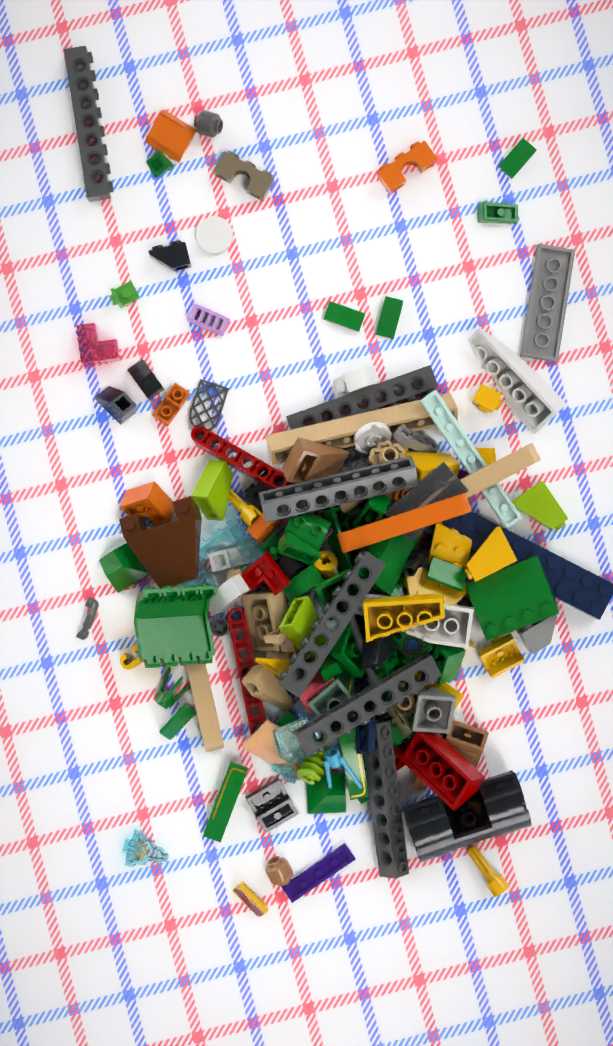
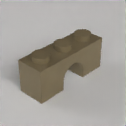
M224 151L213 170L214 175L229 184L237 175H246L250 179L246 189L247 194L264 202L275 183L273 175L266 170H258L256 165L246 160L244 162L240 160V157L231 151L229 153Z

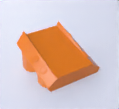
M163 109L146 136L145 142L153 150L161 151L168 158L180 163L197 131Z

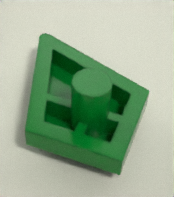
M279 526L276 527L259 548L262 554L269 552L275 561L284 556L277 552L278 542L281 538Z

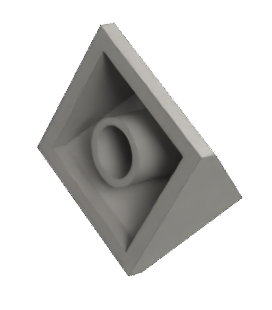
M434 687L418 693L411 730L450 734L456 696Z

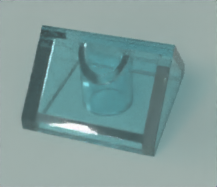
M308 716L273 730L278 755L290 764L310 756L302 753L291 733L309 722ZM317 732L313 734V740L320 738ZM325 746L319 748V752L324 751Z

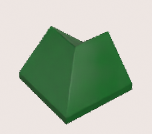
M128 543L112 550L99 560L106 577L117 593L150 575Z
M344 773L330 774L331 788H328L326 774L319 775L321 780H314V785L307 783L308 814L346 812Z

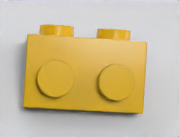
M512 634L478 652L484 668L491 678H495L525 662Z

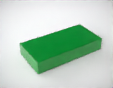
M522 138L499 164L498 168L509 178L513 179L536 153L537 149Z
M330 301L323 320L359 332L366 314Z

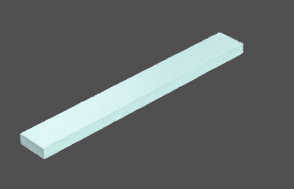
M437 390L419 400L469 475L487 466ZM499 482L481 491L506 529L522 519V516Z

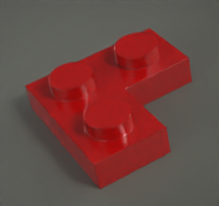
M269 552L264 553L241 574V577L251 591L255 590L265 581L274 595H277L291 584Z

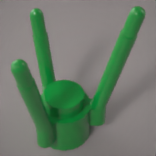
M171 668L167 669L160 688L156 692L158 696L155 699L156 703L165 709H168L170 705L173 706L191 688L189 683L176 696L173 694L184 679L181 676L171 690L165 689L163 691Z

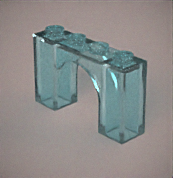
M233 517L226 522L228 526L222 530L220 527L210 533L211 537L207 540L204 538L200 539L198 578L190 581L193 587H197L200 584L219 587L207 568L206 557L209 550L220 542L233 545L239 551L248 567L263 555L260 550V544L247 531L248 526L241 518Z

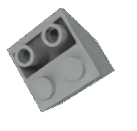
M557 615L520 628L521 631L518 632V635L529 653L535 654L551 644Z

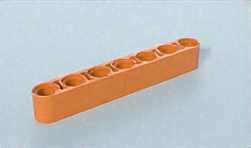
M462 493L339 533L337 537L342 553H346L472 512L467 494Z

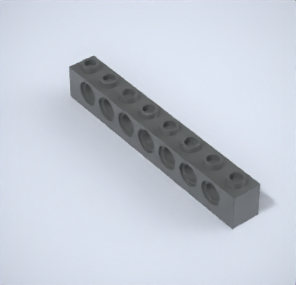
M87 46L64 49L87 199L89 202L112 199L111 193L114 192L112 181L108 179L111 169L109 162L106 163L105 160L108 150L107 145L103 144L102 137H105L104 126H100L99 121L102 118L101 107H97L96 100H99V93L97 88L94 89L93 83L96 81L95 70H91L90 64L94 63L92 51L88 52ZM79 65L86 66L83 71H76ZM81 84H88L86 90L79 89ZM85 102L91 103L88 109L82 108ZM87 121H94L92 127H85ZM90 139L97 140L94 146L88 145ZM94 157L100 158V162L96 165L91 164V160ZM102 176L103 180L100 183H94V178Z
M431 365L288 415L286 419L290 430L304 427L303 422L306 419H312L314 424L325 422L321 419V415L325 412H329L332 415L331 420L382 409L387 406L399 405V402L404 400L408 403L418 399L417 396L423 393L424 396H427L438 388V383ZM414 380H418L421 382L422 388L416 390L412 387L411 383ZM401 387L404 390V394L396 396L393 389ZM383 393L386 396V400L382 403L378 402L375 399L376 394ZM364 399L368 402V407L360 409L357 402ZM340 407H349L350 413L348 415L340 414Z
M412 456L259 492V498L265 522H270L378 495L390 494L419 485L416 466Z
M367 551L356 556L354 560L355 566L352 570L348 569L343 577L344 583L341 587H336L332 594L333 600L331 603L327 602L321 611L323 613L320 620L316 619L310 628L313 631L309 637L305 636L299 645L302 648L298 654L294 653L289 660L291 665L287 671L284 669L278 677V680H280L278 684L298 698L302 696L387 565ZM364 567L367 569L368 575L366 578L361 579L358 576V571ZM351 584L357 587V592L354 595H349L347 592V588ZM340 601L346 603V609L343 612H339L336 608L337 603ZM328 618L335 619L336 623L333 628L329 629L326 627L325 623ZM319 634L325 637L322 645L315 644V637ZM308 651L314 653V658L310 662L304 660V654ZM296 668H301L303 670L302 677L294 678L293 671Z
M425 653L291 733L302 753L306 756H312L320 751L319 748L324 745L328 746L335 743L339 736L352 733L356 726L367 724L373 716L384 714L388 711L387 708L393 704L399 705L404 701L405 697L413 696L419 693L422 687L436 683L438 681L437 678L441 677L442 674L432 655ZM421 671V678L415 680V674ZM401 681H404V688L402 690H398V684ZM384 691H388V697L382 700L381 694ZM371 701L370 709L365 710V703ZM350 711H354V718L348 720V713ZM333 721H337V722H338L337 728L334 729V730H331V729H330L331 723H332ZM316 731H320V738L313 740V734Z
M375 720V753L364 754L379 877L397 879L409 874L391 725L390 721Z

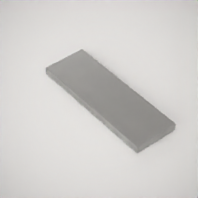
M543 244L537 245L520 357L558 362L576 250Z

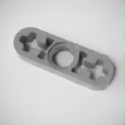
M400 426L393 432V436L398 443L418 452L436 453L439 450V445L434 439L404 426Z

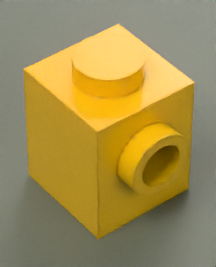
M481 384L471 403L477 405V409L485 414L488 412L492 413L494 409L498 411L503 402L500 399L502 394Z

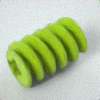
M327 745L319 748L320 751L304 758V762L300 765L301 769L297 771V776L310 785L315 784L314 780H321L319 775H324L325 773L322 769H325L323 761L326 758L324 754L330 749Z

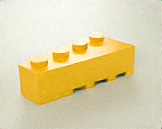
M444 593L365 598L363 602L366 642L445 618Z

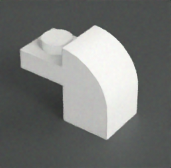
M374 365L350 371L332 380L338 398L380 383Z

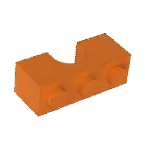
M425 140L421 143L417 141L410 147L411 150L407 153L401 152L394 158L395 161L391 164L385 163L378 169L377 177L390 195L406 185V179L402 174V169L405 166H415L422 174L437 163L438 158Z

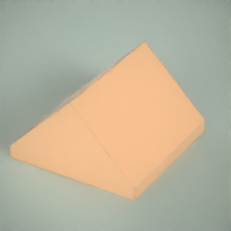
M267 719L242 747L269 764L288 763L294 743L290 741L291 733Z

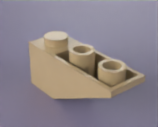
M253 666L241 681L253 697L284 711L295 709L292 706L295 703L293 698L278 684L279 681L275 675L263 666Z

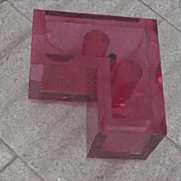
M96 323L76 325L80 359L83 366L121 361L120 345L117 339L100 341Z

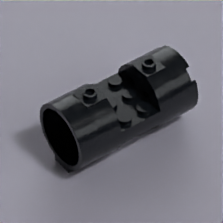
M513 770L484 779L476 793L454 811L438 795L402 806L420 863L458 851V848L491 837L497 838L532 826L521 785Z

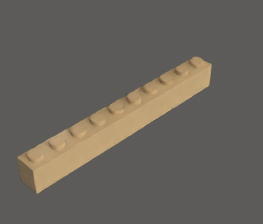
M451 393L440 395L458 421V407ZM417 400L266 435L265 438L272 465L286 461L298 437L343 449L355 446L353 441L355 433L359 428L371 422L385 423L391 431V437H394L393 432L400 426L414 431L437 426L420 401Z

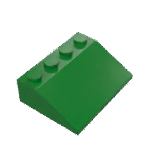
M537 555L500 569L476 582L472 580L465 583L486 641L559 614V606Z

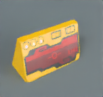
M240 881L232 890L257 917H261L268 912L269 906L244 881Z

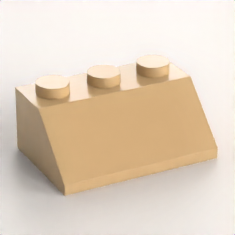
M271 589L242 595L252 650L281 651L280 645L274 646L273 643H265L264 635L279 629L288 611L285 593L282 591L274 595Z

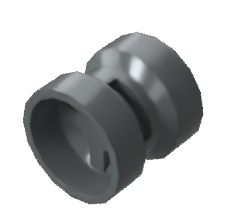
M223 617L214 619L210 624L212 634L218 637L226 635L230 630L228 620Z

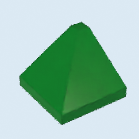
M161 151L146 161L155 178L174 168L172 162Z

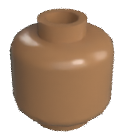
M280 856L269 859L266 863L265 873L273 885H287L293 876V870L288 860Z

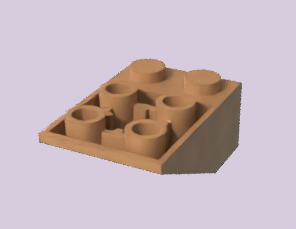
M298 437L282 466V471L287 482L294 484L338 474L349 455V451Z
M452 720L450 734H445L444 739L477 768L489 732Z

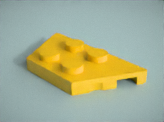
M442 522L436 523L427 566L431 558L436 557L466 569L465 564L469 559L472 540L465 535H461L454 528L449 529Z
M423 567L418 568L414 576H408L404 572L405 578L403 580L407 589V596L444 593V603L456 605L468 592L465 584L463 591L460 592L427 579V569Z

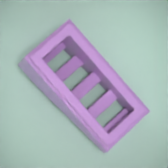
M194 303L187 321L190 324L224 336L230 318ZM201 311L198 321L195 320L197 312ZM205 313H206V314H208V317H207V320H206V322H205V324H204V323H202V320H203L204 315H205ZM212 317H216L213 326H209ZM221 319L223 320V322L221 324L220 329L217 330L216 327L218 325L219 320Z

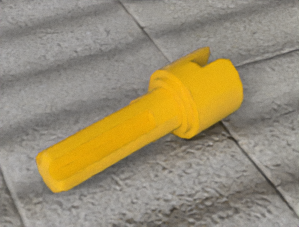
M230 488L228 501L241 513V520L249 527L262 512L256 506L248 505Z
M475 845L467 850V854L486 878V886L495 898L510 887L501 874L495 873Z

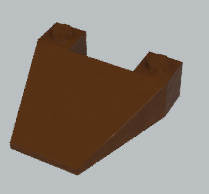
M191 496L173 501L177 520L147 529L145 519L137 513L119 519L123 538L160 589L165 586L180 585L198 578L202 517L198 505Z

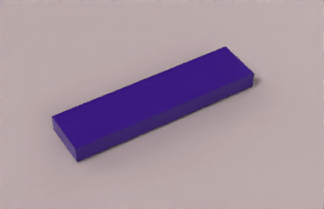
M343 843L295 876L287 885L281 887L293 903L356 860L346 843Z

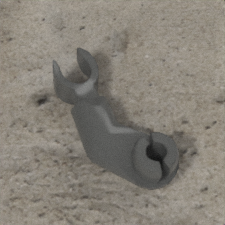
M89 597L86 601L85 606L90 608L82 624V630L76 635L81 640L88 638L90 634L88 630L91 629L99 608V602L92 597Z

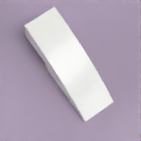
M240 574L231 577L219 586L217 594L210 599L209 611L213 617L250 590Z

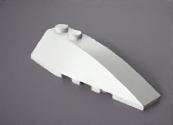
M480 327L467 339L479 361H482L486 366L485 371L488 376H492L497 384L495 387L498 392H502L505 397V403L508 408L534 435L567 405L524 360Z
M367 594L365 598H379V597H393V596ZM363 602L355 612L364 616ZM444 603L445 618L402 631L428 643L469 648L474 607Z

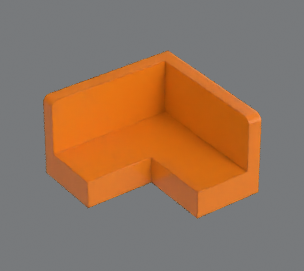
M155 481L126 490L119 506L127 516L136 513L140 516L146 515L155 526L172 522L175 514L173 500Z

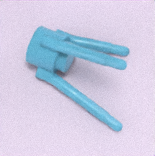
M331 748L327 750L324 754L326 760L323 761V764L325 766L328 788L332 787L329 768L331 766L334 769L340 767L344 774L345 768L353 781L361 789V783L346 763L344 757L341 756L339 749Z

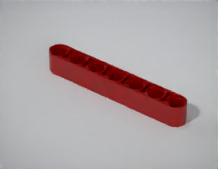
M196 426L192 429L191 438L198 448L219 460L226 461L229 466L271 490L294 484L287 482L283 472L207 428ZM199 435H205L203 439L197 440ZM215 444H221L219 448L212 449ZM236 453L235 457L228 458L229 454ZM252 462L250 467H244L245 463ZM268 471L265 477L260 476L261 472ZM279 480L285 481L283 485L276 486Z
M235 607L228 612V622L241 682L244 678L243 669L246 667L252 668L256 665L245 612L243 609ZM235 610L240 611L242 614V618L238 622L234 621L231 617L232 612ZM242 629L245 631L246 637L244 640L236 639L235 633L237 630ZM242 648L249 651L247 659H242L239 656V651ZM241 682L251 735L255 733L254 726L257 724L262 725L266 721L262 700L248 696L246 693L247 689ZM254 705L259 706L261 709V713L257 716L252 715L250 712V708Z

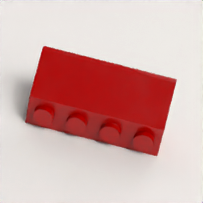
M417 731L401 758V761L453 811L457 810L476 793L485 778L439 733Z

